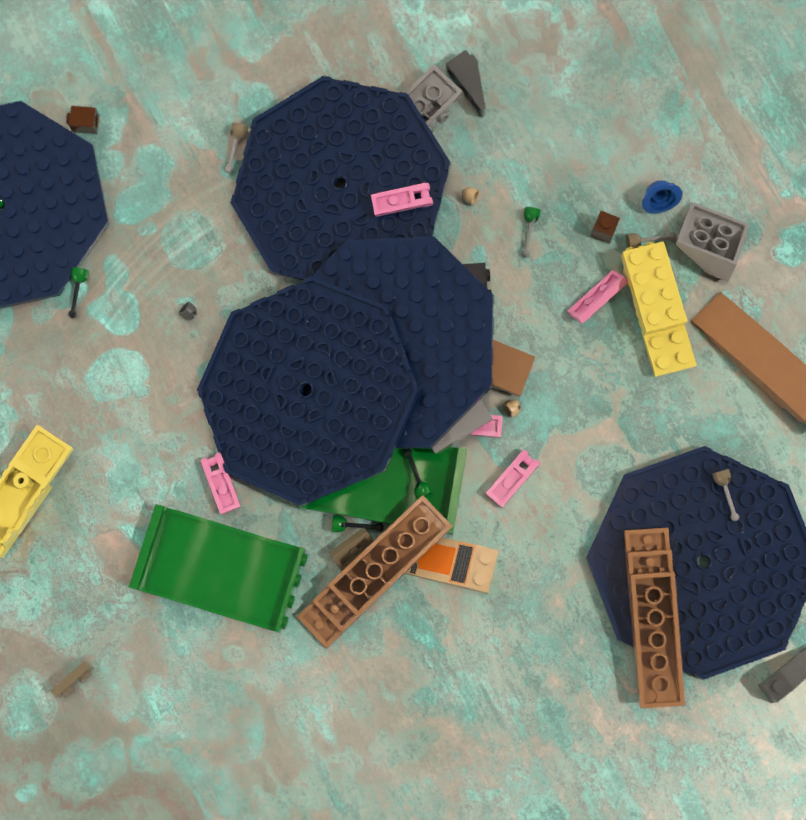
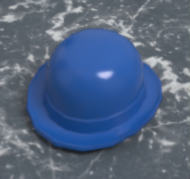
M663 180L655 181L646 190L642 200V208L650 214L666 212L679 204L683 197V191L673 183Z

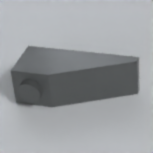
M464 50L446 63V72L463 91L464 96L482 118L485 116L486 106L478 68L479 63L473 54L470 55L467 50Z
M806 648L758 685L771 703H778L806 679Z

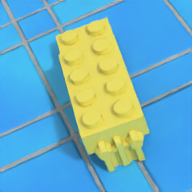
M664 241L656 244L649 242L645 246L640 245L637 248H626L621 255L624 266L623 275L628 281L626 286H630L636 316L642 329L641 333L654 377L696 367V361L685 328V324L688 321Z
M36 425L0 478V558L2 559L53 488L49 484L74 450L39 425Z

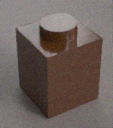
M71 105V111L67 113L66 122L72 132L97 134L100 115L95 107Z
M601 210L591 237L610 244L620 218Z

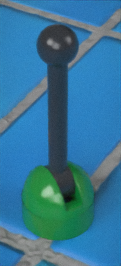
M72 267L71 278L76 282L72 307L68 312L70 318H75L77 315L75 309L79 287L88 278L89 270Z
M404 449V455L408 457L417 481L414 487L416 499H419L422 495L424 497L431 495L433 492L430 485L420 479L411 456L412 450Z
M333 515L332 532L337 533L343 532L347 527H364L366 529H376L378 532L384 529L381 523L376 525L348 523L340 515Z

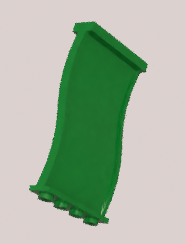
M449 447L441 453H435L433 449L410 448L412 450L411 456L421 481L428 483L433 492L425 498L453 526L446 533L447 535H453L467 448ZM395 449L385 472L312 503L300 506V509L392 525L418 500L414 493L417 481L408 457L404 455V449Z
M155 504L129 587L281 633V629H286L289 619L286 613L288 608L292 609L295 596L292 594L294 587H299L302 575H299L301 566L305 567L308 554H305L306 550L303 547L279 542Z

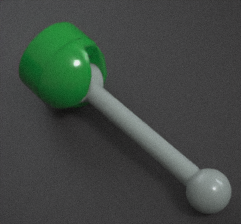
M534 207L524 208V219L528 222L525 247L521 253L524 258L530 255L528 248L532 224L539 220L541 213L540 209Z

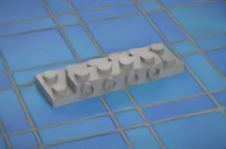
M434 64L405 92L412 99L432 133L434 132L433 127L438 122L442 124L447 120L449 108L463 95V91Z

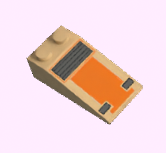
M442 537L405 574L487 595L499 550Z

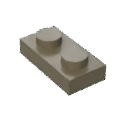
M363 527L330 551L329 554L342 571L374 541Z
M84 661L57 684L51 692L57 698L62 696L66 698L75 690L74 686L79 681L83 683L92 675L90 672L94 667L88 661Z

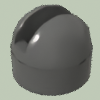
M188 301L180 309L179 315L186 320L194 319L192 314H197V308Z

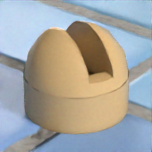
M467 187L462 192V198L466 203L474 205L478 198L479 190Z
M512 399L503 403L504 411L510 418L517 416L521 411V406H518L520 403L517 400Z

